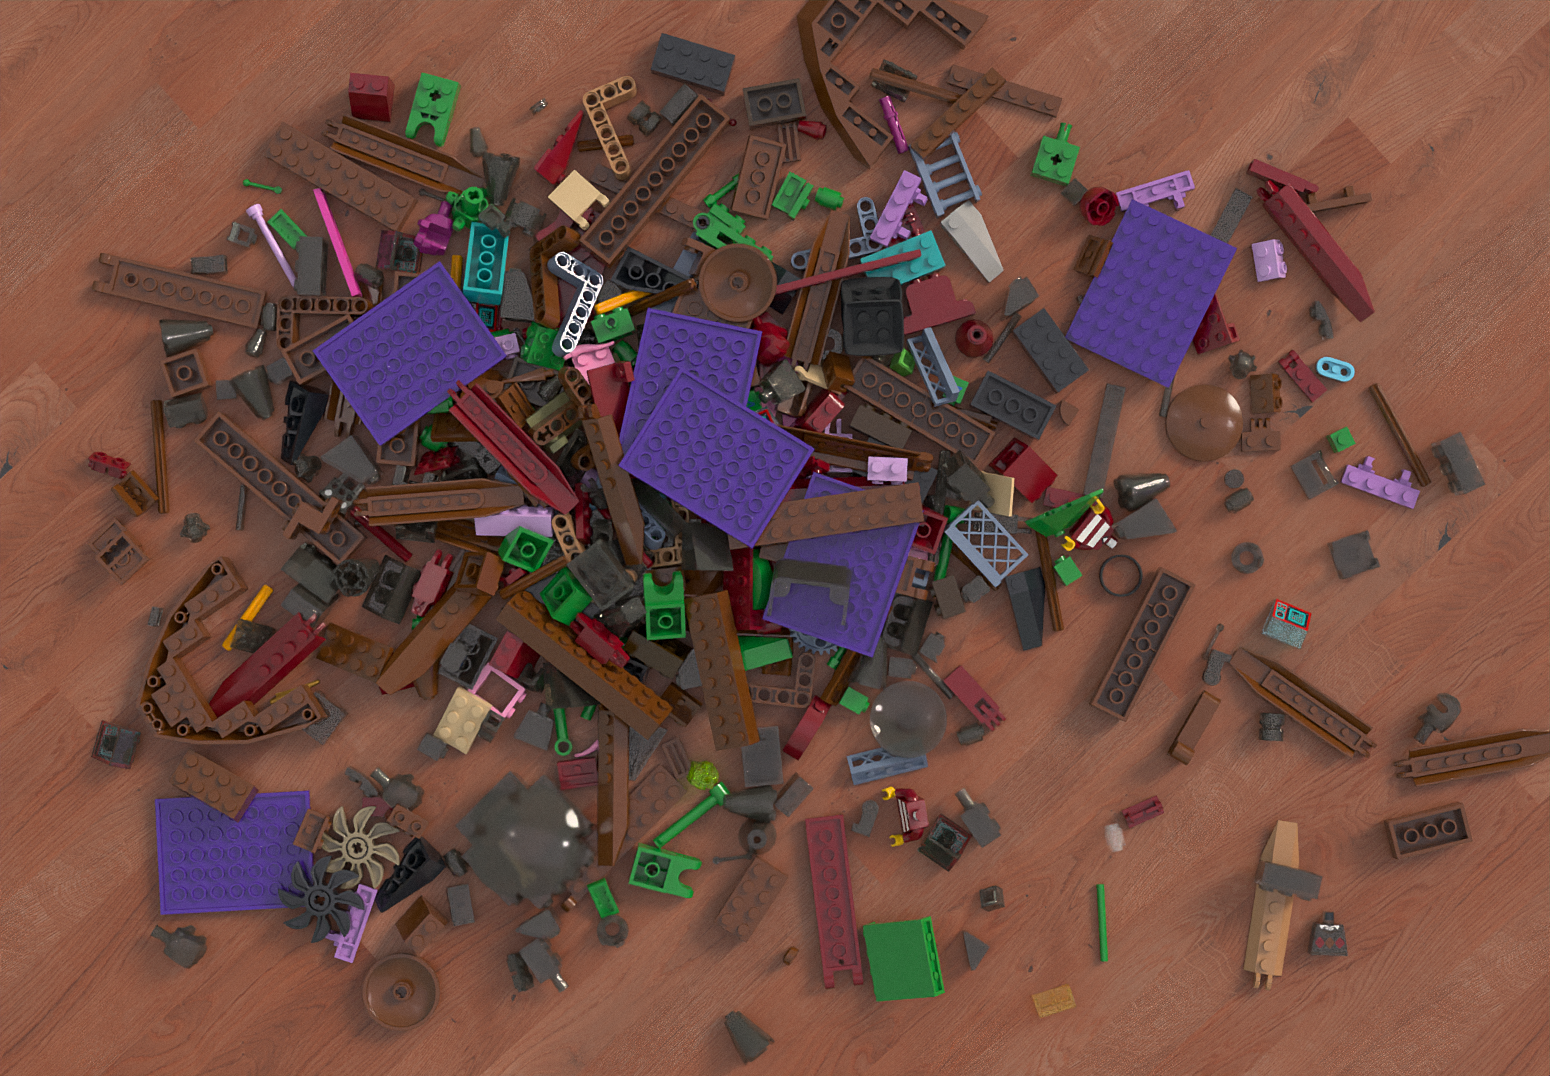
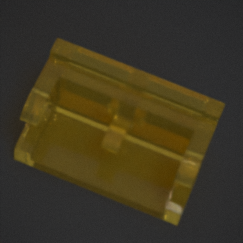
M1069 984L1032 995L1039 1018L1076 1007Z

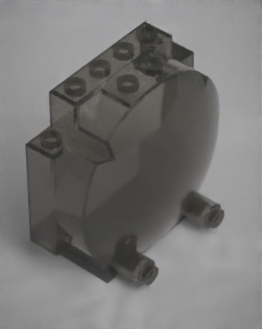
M509 771L455 825L461 834L472 844L461 857L472 867L480 881L496 892L508 906H518L524 899H529L538 909H547L553 904V898L556 895L560 896L567 890L568 887L566 885L570 881L574 882L580 877V871L584 867L588 868L594 863V857L597 855L581 839L582 837L586 838L593 831L591 827L594 823L547 775H542L530 786L519 773Z

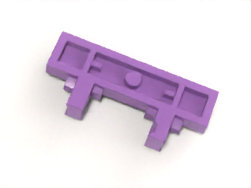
M905 170L903 171L870 236V240L887 248L892 238L897 239L899 236L908 240L911 232L901 227V220L909 204L912 205L913 202L925 206L928 200L927 196L921 194V189L918 188L922 181L920 177Z
M1188 170L1117 192L1116 196L1118 197L1121 212L1127 210L1132 199L1148 207L1149 203L1168 198V201L1173 199L1175 209L1180 210L1185 207L1182 199L1186 197L1185 192L1194 190L1195 186Z
M1366 456L1363 465L1358 464L1357 468L1346 465L1340 483L1414 509L1420 491L1411 488L1412 483L1408 482L1411 475L1410 471L1402 469L1401 477L1398 480L1394 479L1392 481L1375 475V471L1371 470L1373 467L1371 464L1375 458Z
M360 883L357 893L364 901L365 910L349 905L348 910H350L352 924L347 936L343 937L341 931L339 933L331 930L325 937L335 941L334 946H337L335 958L353 963L378 889Z

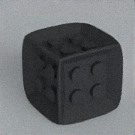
M865 277L842 281L841 319L843 347L846 354L874 356L895 354L903 351L904 316L901 302L902 289L897 278Z

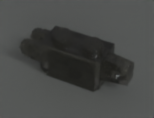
M975 512L974 517L971 518H982V512ZM991 513L1009 534H1032V530L1028 528H1017L1018 521L1026 523L1025 521L1032 518L1019 517L1014 514L1012 516ZM971 521L973 530L981 531V521ZM984 521V532H994L995 523L993 521Z

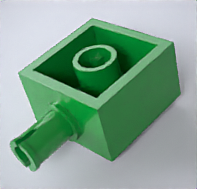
M1061 122L1055 139L1046 136L1042 137L1030 176L1067 187L1080 147L1067 142L1072 125L1068 124L1064 131L1066 123ZM1055 157L1060 163L1053 165L1052 159Z
M619 307L613 309L612 314L607 316L605 313L599 314L591 321L599 344L617 341L637 333L627 308Z

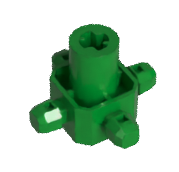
M469 187L463 191L460 197L455 192H448L445 200L449 204L454 205L452 210V217L454 219L452 228L459 232L464 227L471 229V222L494 224V217L489 213L486 214L489 205L486 199L488 191L485 188Z

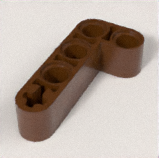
M564 387V392L568 396L569 401L530 428L527 433L537 445L547 444L581 419L578 407ZM582 387L578 388L577 392L579 396H581L583 393ZM571 409L572 415L568 419L566 413ZM555 420L557 426L555 429H552L551 423Z
M1203 690L1167 752L1168 756L1184 765L1189 764L1195 753L1194 748L1220 705L1221 699Z

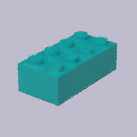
M471 222L463 295L468 301L493 305L501 304L510 227Z
M932 231L861 258L859 261L860 264L920 249L922 256L919 259L864 272L865 277L897 278L901 286L912 280L942 270L946 266Z

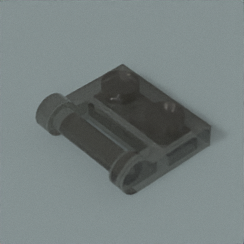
M1321 450L1290 466L1308 500L1339 484L1325 463ZM1316 460L1328 483H1322L1311 461Z

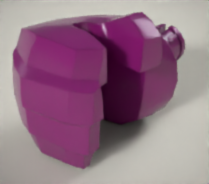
M442 201L438 214H430L425 219L418 221L417 224L420 230L416 234L413 244L420 252L434 256L445 254L449 239L454 230L452 228L453 221L448 218L453 205Z

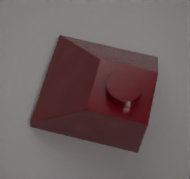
M922 506L924 522L919 523L912 547L935 554L948 518L931 508Z

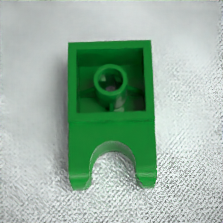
M421 73L405 131L406 138H416L418 130L422 126L431 125L435 129L434 142L436 146H444L461 89L459 82ZM438 94L440 96V99H436V101H434L432 97Z
M674 571L670 584L663 587L657 586L653 582L651 573L643 574L647 640L685 638L682 571Z
M638 842L628 884L684 898H692L694 894L692 887L681 883L679 874L686 869L698 870L701 868L702 861L692 856ZM654 864L657 869L654 868L653 871H649L648 866Z

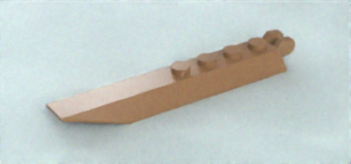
M1278 820L1261 855L1243 969L1255 973L1253 988H1258L1260 985V973L1267 974L1265 990L1271 989L1272 975L1282 976L1299 866L1297 823Z

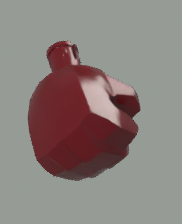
M760 315L754 318L751 324L752 330L762 331L757 359L767 365L775 363L787 354V349L790 346L787 340L788 332L785 328L773 323H763Z

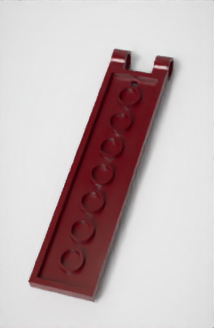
M843 814L806 818L805 824L825 989L835 988L833 971L852 969L854 986L863 985ZM843 959L844 964H839V960Z

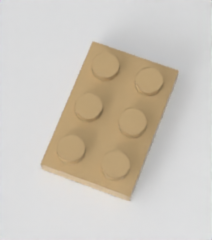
M459 686L433 735L467 754L493 705Z

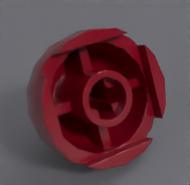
M1101 186L1090 188L1083 194L1080 200L1079 208L1081 215L1090 224L1103 226L1114 218L1116 214L1114 210L1119 205L1118 197L1111 190Z

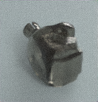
M1439 693L1436 697L1446 707V712L1442 713L1432 703L1426 707L1427 712L1418 717L1423 725L1416 736H1414V739L1416 741L1419 740L1418 742L1424 745L1432 731L1442 734L1448 730L1462 710L1457 698L1447 693Z
M379 767L371 773L370 777L382 786V790L379 793L380 797L392 809L396 804H399L412 812L422 803L424 789L412 783L414 780L412 774L402 775L397 773L394 777L390 778Z
M156 925L150 935L165 943L166 947L163 953L167 957L187 969L197 964L207 949V938L204 935L195 936L196 928L192 925L184 928L178 927L172 933Z

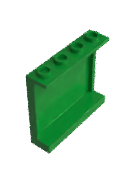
M931 916L894 922H871L863 925V936L866 941L870 974L873 979L874 994L877 1002L936 997L945 993Z

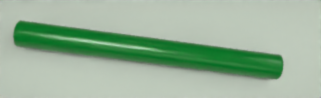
M1096 884L1100 961L1104 962L1108 961L1104 884Z

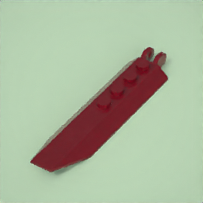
M1268 180L1265 182V186L1269 193L1263 187H1259L1256 191L1260 199L1265 201L1262 205L1332 294L1360 323L1375 313L1361 272L1290 183L1279 190L1273 181Z
M458 380L456 384L464 391L465 395L460 398L453 389L449 388L447 392L457 402L449 411L531 495L566 515L579 500L559 467L477 383L469 390Z
M299 612L222 682L209 703L216 717L219 718L243 701H252L253 705H255L326 640L323 637L317 636L326 625L322 622L313 629L309 624L316 620L317 616L315 614L306 621L302 620Z

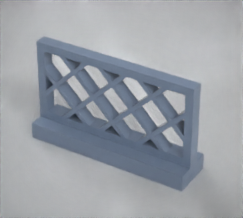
M978 499L970 504L949 525H945L944 532L995 587L1028 556L1027 552ZM978 505L982 509V518H971V510ZM961 520H968L967 531H959L955 525ZM971 521H981V531H970ZM984 521H993L995 523L994 532H984ZM970 534H981L980 545H972L970 543ZM984 534L994 535V545H983ZM997 535L1007 536V546L997 545ZM983 548H993V559L983 557ZM996 548L1007 549L1006 559H996ZM1010 549H1018L1022 553L1017 559H1009ZM996 562H1006V569L1001 574L995 570Z

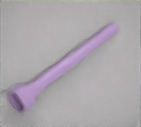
M260 204L251 206L246 210L248 216L256 220L292 287L298 288L300 284L262 217V207Z

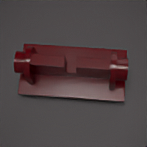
M94 452L88 458L90 460L88 467H91V470L105 474L106 469L109 468L108 475L119 479L127 475L128 472L125 470L131 465V463L126 462L122 458H113L107 456L104 452Z
M1156 795L1122 810L1128 827L1132 828L1163 814L1164 810L1162 803Z

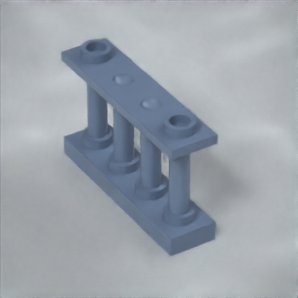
M957 132L952 133L937 148L940 149L952 144L956 154L930 165L925 164L924 160L909 145L910 154L922 179L936 218L944 216V210L949 206L972 197L975 203L980 201L979 196H982L979 186H975L959 147L958 143L961 141ZM956 162L960 163L963 170L962 173L937 183L935 181L932 182L930 178L932 172ZM965 179L967 180L970 190L946 200H939L937 193L940 189Z

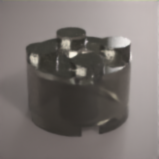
M512 198L502 218L505 221L504 225L511 229L517 227L522 230L521 233L532 238L533 235H537L547 214L543 213V215H540L541 210L523 201L515 203L516 199Z

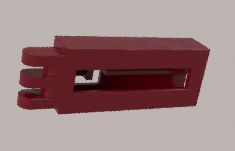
M1257 159L1251 161L1246 174L1262 181H1273L1277 187L1282 189L1290 183L1298 195L1303 192L1307 194L1316 193L1319 190L1317 185Z
M961 665L943 680L982 724L985 723L992 732L995 730L994 726L990 724L992 721L999 726L1000 722L996 719L998 716L1002 721L1006 720L1005 716L998 710L1000 707ZM980 699L989 707L988 709L984 704L980 706L985 712L984 714L975 706Z

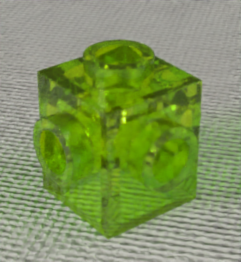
M692 761L687 775L689 783L700 790H706V788L713 789L714 783L716 784L719 778V773L714 764L709 761Z

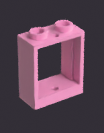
M488 662L467 691L481 698L476 693L493 671L518 689V692L503 713L494 706L490 710L502 720H505L506 717L510 719L516 710L513 708L517 702L521 703L526 697L525 691L527 688L511 676L489 665L490 662Z

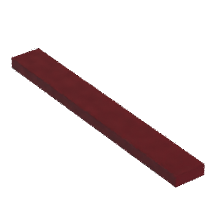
M917 249L777 285L775 295L919 259L922 256L921 251Z

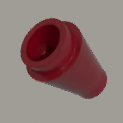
M800 120L797 131L818 141L819 139H824L827 125L823 124V122Z

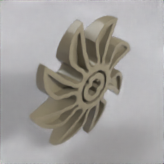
M343 806L340 807L333 818V829L336 833L343 836L344 841L334 839L326 833L322 835L321 839L324 840L322 848L325 851L334 852L340 850L343 854L330 861L327 872L335 873L343 870L347 862H351L352 867L350 870L359 875V877L343 883L340 887L341 889L352 888L362 880L364 876L362 863L367 865L373 888L375 889L383 880L384 867L381 862L374 859V853L385 857L398 866L400 864L399 853L392 844L381 843L377 845L374 842L375 838L400 832L398 828H394L386 822H379L373 826L370 833L365 832L368 820L377 806H368L357 812L353 818L355 832L350 830ZM360 843V844H361L360 847H361L363 850H360V851L357 852V851H356V848H357V847L354 846V845H357V844Z

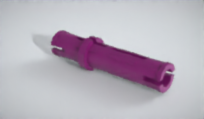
M891 96L879 99L884 113L883 118L887 121L891 135L894 136L893 141L898 154L909 151L910 149L897 117L899 114L895 111Z

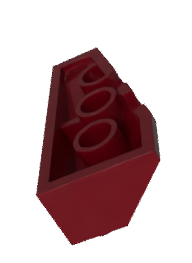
M582 110L565 128L566 134H561L557 137L553 145L554 148L552 150L548 148L533 168L537 175L554 187L557 184L560 185L566 178L564 174L567 171L585 116Z

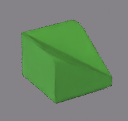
M904 348L902 352L893 354L890 368L903 377L912 374L915 366L912 354Z

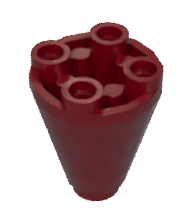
M967 320L956 331V346L961 353L968 357L976 358L983 356L992 346V330L981 320ZM976 331L981 335L978 339L973 337V333Z

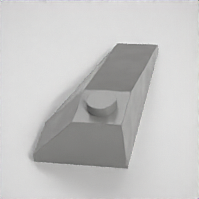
M969 200L940 223L942 229L988 283L1004 271L982 215Z

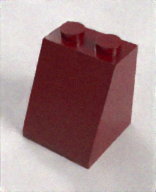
M350 73L348 94L352 117L361 120L391 122L395 84L388 76Z
M1015 437L989 464L998 475L1015 478L1014 489L1030 503L1038 500L1042 492L1051 486L1058 476L1030 446Z
M508 630L489 665L509 676L527 682L541 655Z

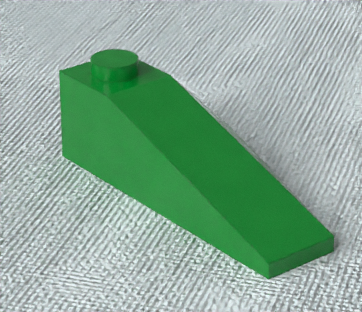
M1099 489L1025 521L1026 525L1045 537L1053 534L1055 537L1065 534L1064 529L1071 527L1103 493V489Z
M737 635L745 671L793 657L788 638Z

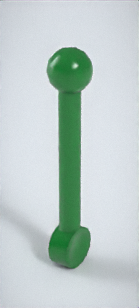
M248 179L243 180V185L246 187L250 185L275 191L276 194L282 193L280 186L271 187L250 182Z

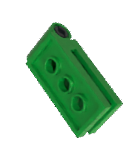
M699 213L694 217L693 229L696 233V239L716 250L726 245L718 240L721 236L731 243H744L754 246L766 254L771 262L773 261L774 256H772L771 250L765 246L758 247L755 245L756 241L747 235L744 238L739 234V230L732 225L727 227L718 220H712L706 213Z

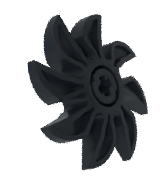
M332 856L319 859L312 867L311 875L314 885L307 878L300 862L298 861L294 865L291 873L292 884L295 888L304 891L305 896L296 895L278 888L279 898L286 907L290 909L300 906L306 907V912L283 922L286 926L292 929H303L311 924L314 915L317 916V925L311 943L323 940L330 933L332 924L328 916L329 914L336 921L343 937H346L352 924L349 911L340 908L338 902L365 910L364 901L356 891L349 889L338 893L336 890L341 884L359 877L356 872L348 869L339 870L332 874L329 883L325 882L326 872ZM324 896L325 900L319 902L318 898Z

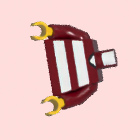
M1099 499L1096 500L1098 504L1096 506L1092 504L1070 529L1071 538L1065 536L1067 542L1061 544V546L1067 551L1072 549L1099 550L1103 544L1112 549L1117 544L1118 539L1111 535L1114 532L1112 514L1110 509L1104 506Z
M893 787L882 789V791H886L888 796L882 797L884 800L894 797L897 799L903 834L891 835L889 838H895L896 840L895 844L891 846H901L904 842L907 843L920 839L923 836L924 829L929 827L924 799L919 797L913 789L897 788L895 790Z

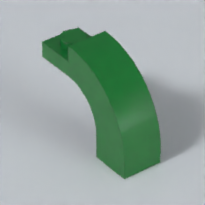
M753 549V610L766 609L774 586L771 566L768 560L759 557V549Z

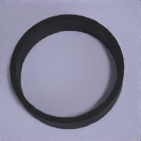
M1123 554L1108 558L1102 564L1099 572L1100 583L1104 590L1118 597L1133 594L1140 587L1143 578L1139 563L1131 556ZM1116 557L1130 559L1135 563L1139 571V580L1136 587L1131 592L1122 595L1111 592L1103 581L1105 565Z

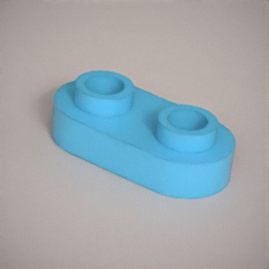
M1323 357L1316 363V371L1319 375L1340 382L1351 380L1355 373L1354 367L1350 363L1334 358ZM1324 363L1328 365V370H1323L1322 365ZM1342 369H1345L1347 372L1345 376H1342L1340 373Z

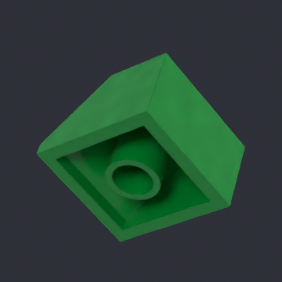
M518 526L506 535L498 549V553L503 561L534 572L540 568L554 541L522 526Z
M566 567L562 568L539 593L551 617L568 626L576 618V615L579 612L581 613L593 600L587 586Z

